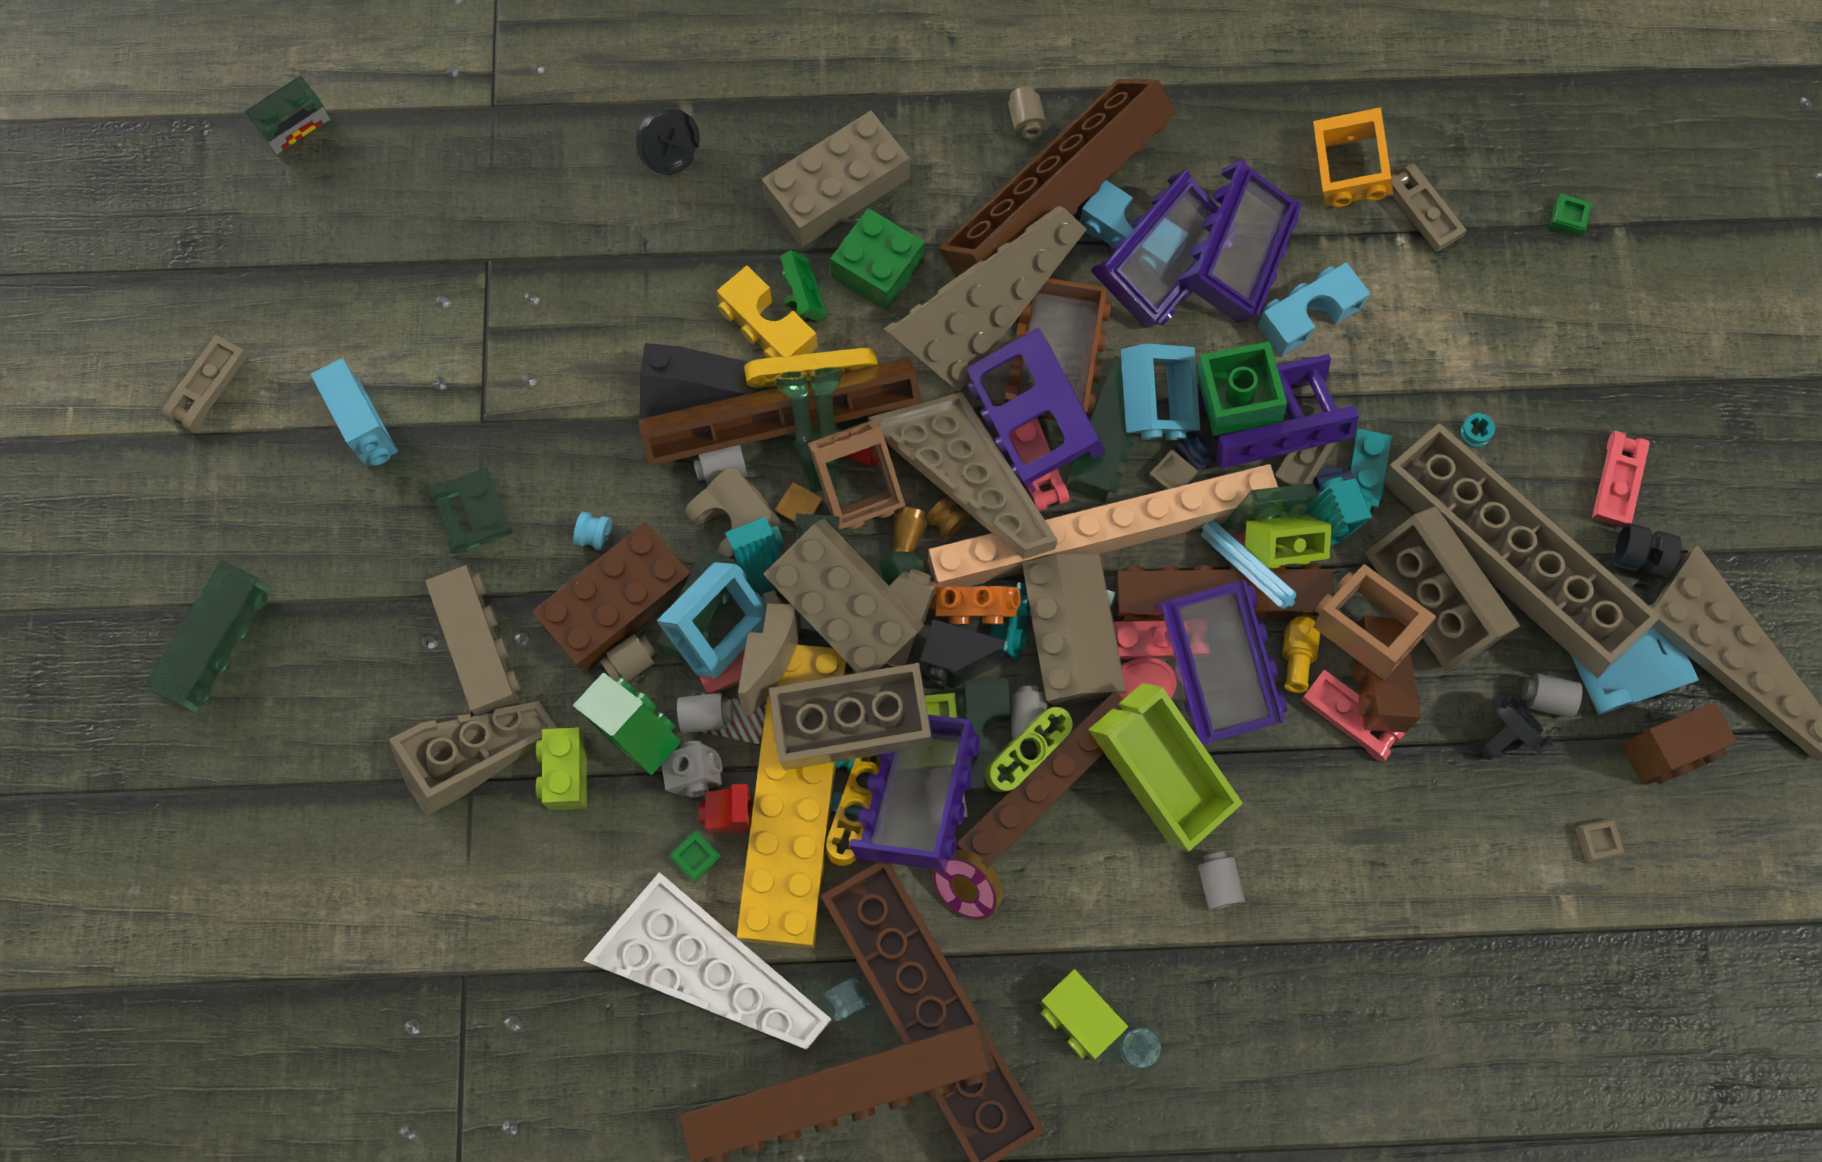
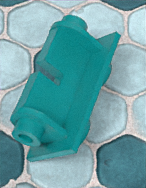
M1018 582L1017 585L1020 591V605L1017 609V617L1006 618L1003 624H992L990 637L1004 640L1001 657L1005 651L1017 662H1019L1021 650L1023 651L1027 644L1026 626L1028 617L1031 616L1027 589L1021 582ZM1004 585L1005 587H1015L1012 585Z

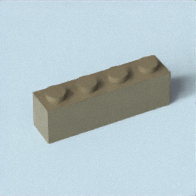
M464 565L425 580L470 711L477 716L493 713L495 709L520 703L516 691L521 690V685L514 669L508 671L505 659L510 657L509 651L503 638L497 639L493 627L498 625V621L491 605L485 606L482 595L486 594L487 591L480 574L474 575L468 566Z

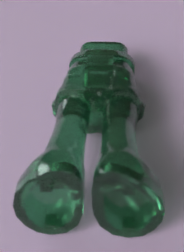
M823 367L810 372L819 427L816 430H812L806 372L789 371L775 376L778 390L787 395L791 404L796 436L793 439V447L798 451L804 469L803 477L808 478L809 490L811 492L823 491L807 443L837 433L833 412V391L842 382V370L840 367ZM838 459L826 463L834 489L837 488L836 474L840 473L837 466Z

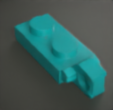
M1358 428L1353 439L1348 470L1352 471L1353 479H1357L1369 510L1371 508L1377 509L1382 498L1392 436Z

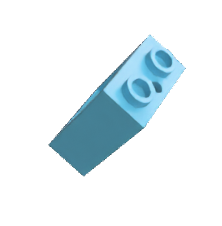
M1146 343L1121 349L1126 433L1141 434V439L1143 440L1162 438V434H1165V440H1180L1186 438V432L1200 430L1195 347ZM1154 365L1166 366L1170 420H1157Z
M343 358L311 373L346 443L367 468L372 465L376 466L385 463L390 459L391 455L398 452L364 386Z
M714 562L657 620L696 675L717 678L745 649L748 632L760 633L763 630L766 603L748 584L746 573L735 564ZM726 587L746 616L712 649L692 620Z

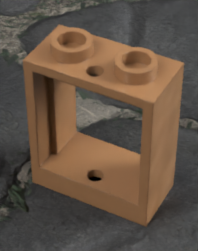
M875 420L807 443L832 519L839 530L843 528L846 530L856 529L865 523L864 521L868 519L889 517L895 514L897 509L905 506L882 429ZM873 446L887 491L840 508L826 463Z
M1364 564L1355 574L1348 572L1336 587L1338 592L1334 596L1327 594L1315 610L1319 613V616L1313 628L1385 681L1426 635L1437 616ZM1356 591L1406 626V629L1389 647L1338 611Z

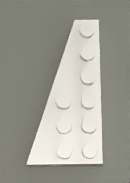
M660 872L583 960L808 1050L832 1020Z

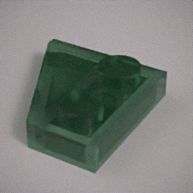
M1314 484L1251 490L1223 524L1224 529L1234 536L1246 532V521H1266L1272 518L1298 517L1307 511V507L1318 496Z

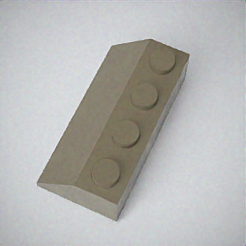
M1053 554L1022 562L1046 701L1055 707H1065L1106 698L1114 691L1118 694L1127 693L1101 556L1099 554Z

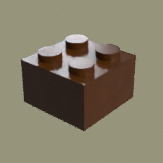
M1713 702L1653 727L1622 743L1621 746L1641 784L1655 779L1657 784L1660 785L1727 756L1728 754L1724 748L1738 742L1717 703Z

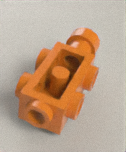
M1005 586L936 587L927 614H932L936 610V616L949 618V624L969 625L970 618H982V624H1003V618L1017 617V609L1020 605V591L1017 587Z

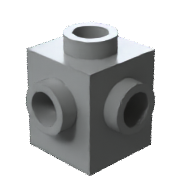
M700 741L682 743L680 749L674 750L662 763L665 790L683 797H699L705 795L706 791H709L710 788L722 785L720 772H722L721 758L715 749L703 745Z

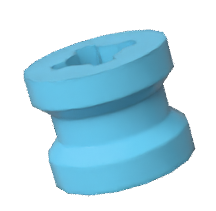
M581 512L575 525L574 545L579 547L590 545L596 551L603 552L610 539L612 519L606 516L594 518L591 513Z

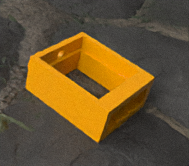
M1381 107L1313 121L1326 207H1344L1352 202L1366 199L1376 201L1384 198L1386 195L1393 194ZM1376 137L1381 173L1331 183L1326 147Z

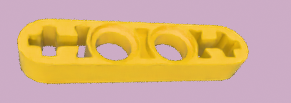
M857 348L757 359L747 363L744 366L748 386L763 388L790 385L878 365L874 349Z
M872 756L855 759L826 842L827 857L836 865H850L857 859L853 851L846 849L844 854L837 853V846L834 844L842 842L844 830L851 832L849 845L851 839L861 840L864 831L859 821L853 822L848 820L844 815V811L851 805L870 808L872 794L869 788L860 787L856 782V778L864 772L878 775L881 765L879 757H877L876 764L870 762Z

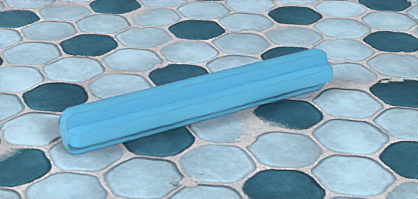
M1213 521L1202 526V538L1279 608L1285 609L1287 606L1292 607L1294 605L1296 592L1221 525Z

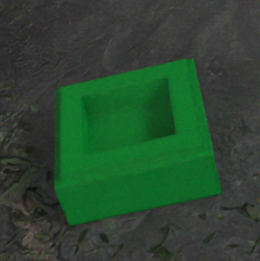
M1560 193L1555 202L1549 227L1582 236L1587 228L1592 202Z
M697 830L668 855L694 883L701 879L722 859L721 855Z

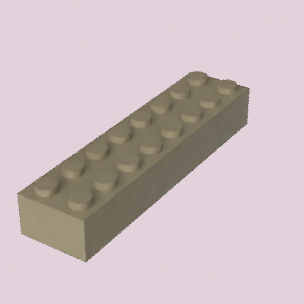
M1440 423L1390 464L1384 478V486L1415 514L1437 506L1486 578L1595 677H1601L1639 642L1661 618L1659 614Z

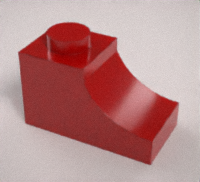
M732 784L730 788L724 790L706 791L705 802H699V824H705L708 834H750L753 796L748 784Z

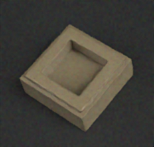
M1615 819L1575 827L1585 863L1626 855Z

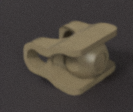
M727 468L721 472L705 490L687 505L685 514L697 525L707 523L718 515H728L732 521L731 530L766 517L770 527L777 525L779 530L781 528L780 519L768 506L766 499L735 468ZM726 537L720 543L718 554L725 563L734 564L736 561Z

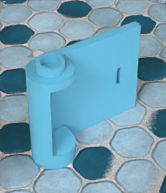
M1654 627L1599 678L1595 677L1571 655L1598 715L1626 707L1699 680L1687 654Z

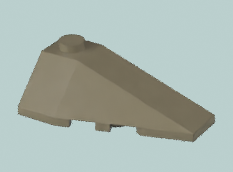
M536 701L498 708L493 713L472 717L471 714L460 715L456 720L436 723V720L422 722L390 738L389 744L407 788L424 814L428 816L460 799L534 749L537 741L542 740V729H556L557 727L541 703Z

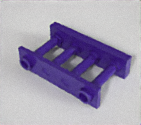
M1329 354L1307 357L1303 360L1277 365L1287 401L1286 412L1290 420L1241 432L1225 433L1223 436H1219L1216 459L1221 469L1355 437L1359 419L1355 406L1337 408L1325 384L1331 363ZM1198 383L1199 410H1203L1206 407L1200 384ZM1310 385L1323 413L1304 416L1292 389Z

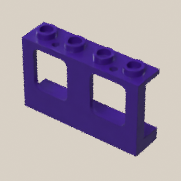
M1040 327L966 368L972 379L967 382L976 401L982 399L986 407L981 410L990 429L996 427L1000 435L995 438L1004 457L1010 455L1014 462V465L1010 466L1020 483H1025L1032 493L1037 491L1033 484L1035 480L1089 451L1094 459L1106 453L1100 438ZM1015 357H1023L1035 379V386L1007 403L995 407L981 381L982 377ZM1046 412L1052 413L1065 436L1064 444L1031 463L1024 464L1010 439L1011 432Z

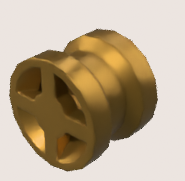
M945 496L930 510L926 516V521L930 525H936L940 529V535L947 540L965 525L970 518V514L964 509H959L952 498Z

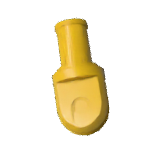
M1307 616L1295 617L1288 623L1284 631L1282 656L1288 661L1284 688L1294 693L1307 691L1310 664L1318 659L1320 632L1313 628L1315 621Z

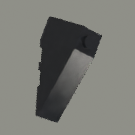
M645 343L640 371V419L778 388L784 385L763 388L748 386L744 366L749 362L680 346Z

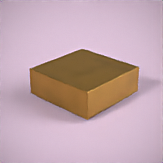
M792 482L776 507L775 514L805 531L823 504V498Z

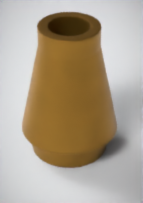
M904 506L899 508L898 514H894L891 556L903 560H912L913 553L928 525V522L925 521L926 512Z

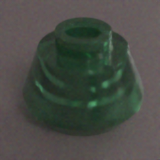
M899 551L885 555L879 563V569L885 583L890 586L904 571L910 573V570L913 569L925 573L927 561L918 553Z

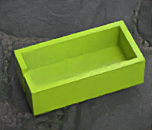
M1142 683L1119 703L1122 710L1111 709L1088 730L1166 841L1189 852L1243 803L1165 689L1160 686Z

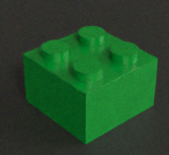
M868 208L830 258L831 276L888 311L923 263L925 241Z
M1270 341L1200 355L1197 376L1213 436L1283 422L1287 401Z
M603 672L573 706L608 741L652 776L681 743L671 732L675 725L661 712L655 715L654 709L656 705L641 692L634 696L636 690L623 678L619 677L614 681Z

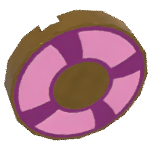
M956 850L954 859L948 860L946 873L933 869V885L939 898L949 909L971 920H984L991 916L1003 900V885L997 872L991 866L987 869L981 863L983 859L980 856L965 850Z

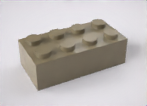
M869 111L762 178L764 199L800 246L803 247L910 179V158L875 114Z
M1437 506L1414 514L1365 552L1381 577L1437 616L1423 639L1445 672L1469 661L1520 627Z
M825 519L813 524L763 574L857 673L879 670L925 625Z
M919 663L769 688L778 758L784 770L933 745Z

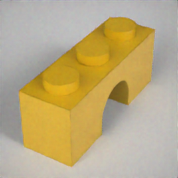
M745 266L717 290L718 309L729 322L735 320L742 327L740 330L744 337L751 344L757 342L764 349L763 353L766 358L811 354L818 348L816 332L794 311L778 321H769L760 316L762 311L772 303L770 287L748 266Z

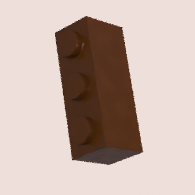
M1363 616L1357 623L1358 626L1387 647L1406 629V626L1395 618ZM1411 653L1405 657L1385 681L1354 658L1353 679L1355 683H1358V713L1363 717L1364 730L1406 733L1421 718Z

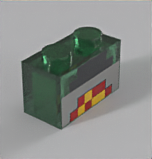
M301 75L244 111L275 155L331 120L319 97Z

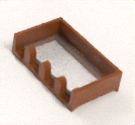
M1048 278L1020 314L1015 340L1040 327L1086 414L1093 415L1097 394L1091 393L1092 382H1099L1102 363L1095 362L1097 351H1104L1107 332L1100 330L1102 321L1108 322L1112 301L1105 300L1107 287ZM1021 356L1015 357L1011 361L1004 404L1035 386V379L1024 358ZM1046 412L1040 415L1042 417L1055 419L1054 415L1050 412Z

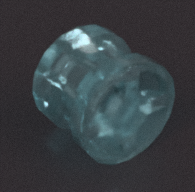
M857 977L849 979L824 993L827 1002L832 1003L835 1008L834 1017L837 1022L870 1006L868 998L862 996L859 991L860 982Z
M1137 1028L1127 1032L1119 1043L1121 1059L1133 1068L1151 1066L1158 1060L1161 1052L1158 1037L1146 1028Z

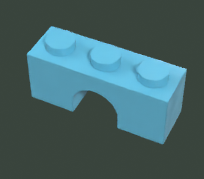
M1105 180L1100 186V190L1082 208L1080 223L1087 229L1085 232L1092 237H1099L1108 243L1110 247L1118 240L1126 238L1133 230L1125 219L1129 214L1133 197ZM1164 218L1131 259L1137 262L1139 267L1146 273L1155 274L1162 278L1184 250L1188 233Z
M1347 262L1336 269L1333 266L1328 267L1318 275L1316 281L1309 285L1306 282L1298 285L1290 292L1289 297L1281 302L1279 299H1275L1263 308V314L1257 327L1266 339L1270 341L1280 357H1283L1310 339L1315 325L1309 319L1307 311L1320 310L1326 313L1336 325L1363 308L1371 293Z

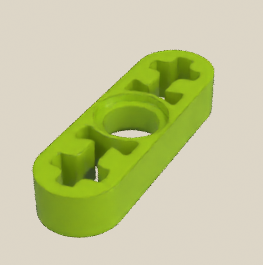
M1052 707L1042 711L987 765L985 780L988 786L997 792L1015 789L1070 734L1073 725L1070 714L1060 707ZM1057 717L1060 721L1057 725L1059 731L1050 732L1043 738L1039 733L1049 727V719ZM1024 739L1032 740L1037 746V755L1033 760L1024 758L1020 752V745ZM1013 761L1020 765L1014 767L1007 774L1010 782L1007 780L998 781L997 777L1000 775L997 767L1000 769L1005 768Z

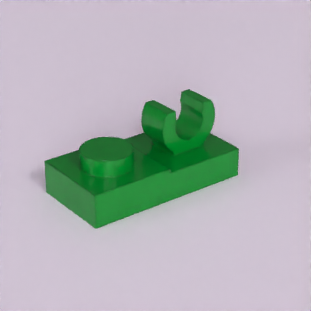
M792 250L781 255L780 258L784 268L782 274L786 283L792 287L794 294L784 299V305L791 308L797 305L795 313L803 321L809 318L820 322L828 316L809 259Z

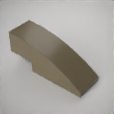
M767 604L763 633L748 632L738 689L743 715H752L768 698L769 688L777 686L790 664L801 629L798 611L792 604Z

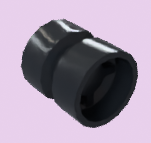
M1626 523L1621 529L1614 546L1613 564L1614 566L1635 572L1642 568L1644 574L1666 580L1671 576L1678 563L1681 552L1680 536L1658 530L1652 534L1650 528Z

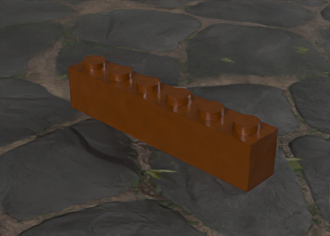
M1316 564L1304 565L1299 569H1286L1284 565H1280L1278 568H1269L1296 592L1294 605L1282 609L1234 566L1230 567L1229 570H1215L1213 566L1207 565L1195 567L1193 570H1179V567L1164 566L1158 568V571H1144V568L1139 566L1126 567L1122 571H1118L1114 579V592L1117 594L1115 621H1165L1162 611H1157L1156 603L1239 580H1246L1247 585H1252L1258 600V606L1254 607L1257 621L1292 620L1297 616H1307L1317 620L1319 613L1315 610L1327 594L1335 595L1333 569H1321V566ZM1235 593L1180 608L1183 620L1203 618L1207 619V621H1242Z
M1114 691L1015 789H1012L957 842L956 850L975 853L983 859L981 863L987 869L992 866L1106 755L1088 729L1111 709L1122 710L1119 703L1123 698Z

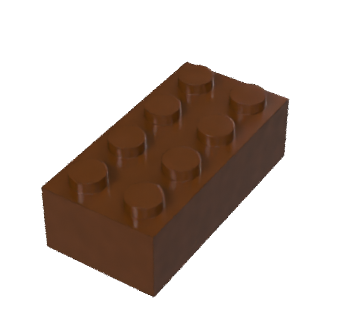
M645 521L534 609L532 613L581 673L585 675L599 664L602 659L607 657V651L631 635L636 634L677 601L694 581L689 570Z

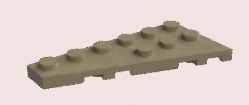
M1057 206L1026 228L1025 233L1013 242L1003 244L993 256L986 261L981 260L939 289L938 294L923 305L918 304L909 311L910 314L896 324L894 322L883 330L950 387L960 392L971 378L966 368L991 353L1087 229L1065 208Z
M963 392L868 417V422L875 420L881 427L885 442L1022 559L1055 550L1057 538Z
M1696 545L1687 552L1651 606L1661 616L1653 627L1816 761L1821 760V705L1703 551Z

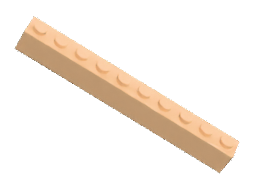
M1268 464L1045 520L1057 538L1055 550L1022 559L991 533L931 548L928 552V564L933 582L938 584L937 587H969L1023 573L1022 562L1053 554H1101L1200 529L1205 523L1209 524L1215 521L1220 524L1272 511L1279 501L1281 494L1271 465Z

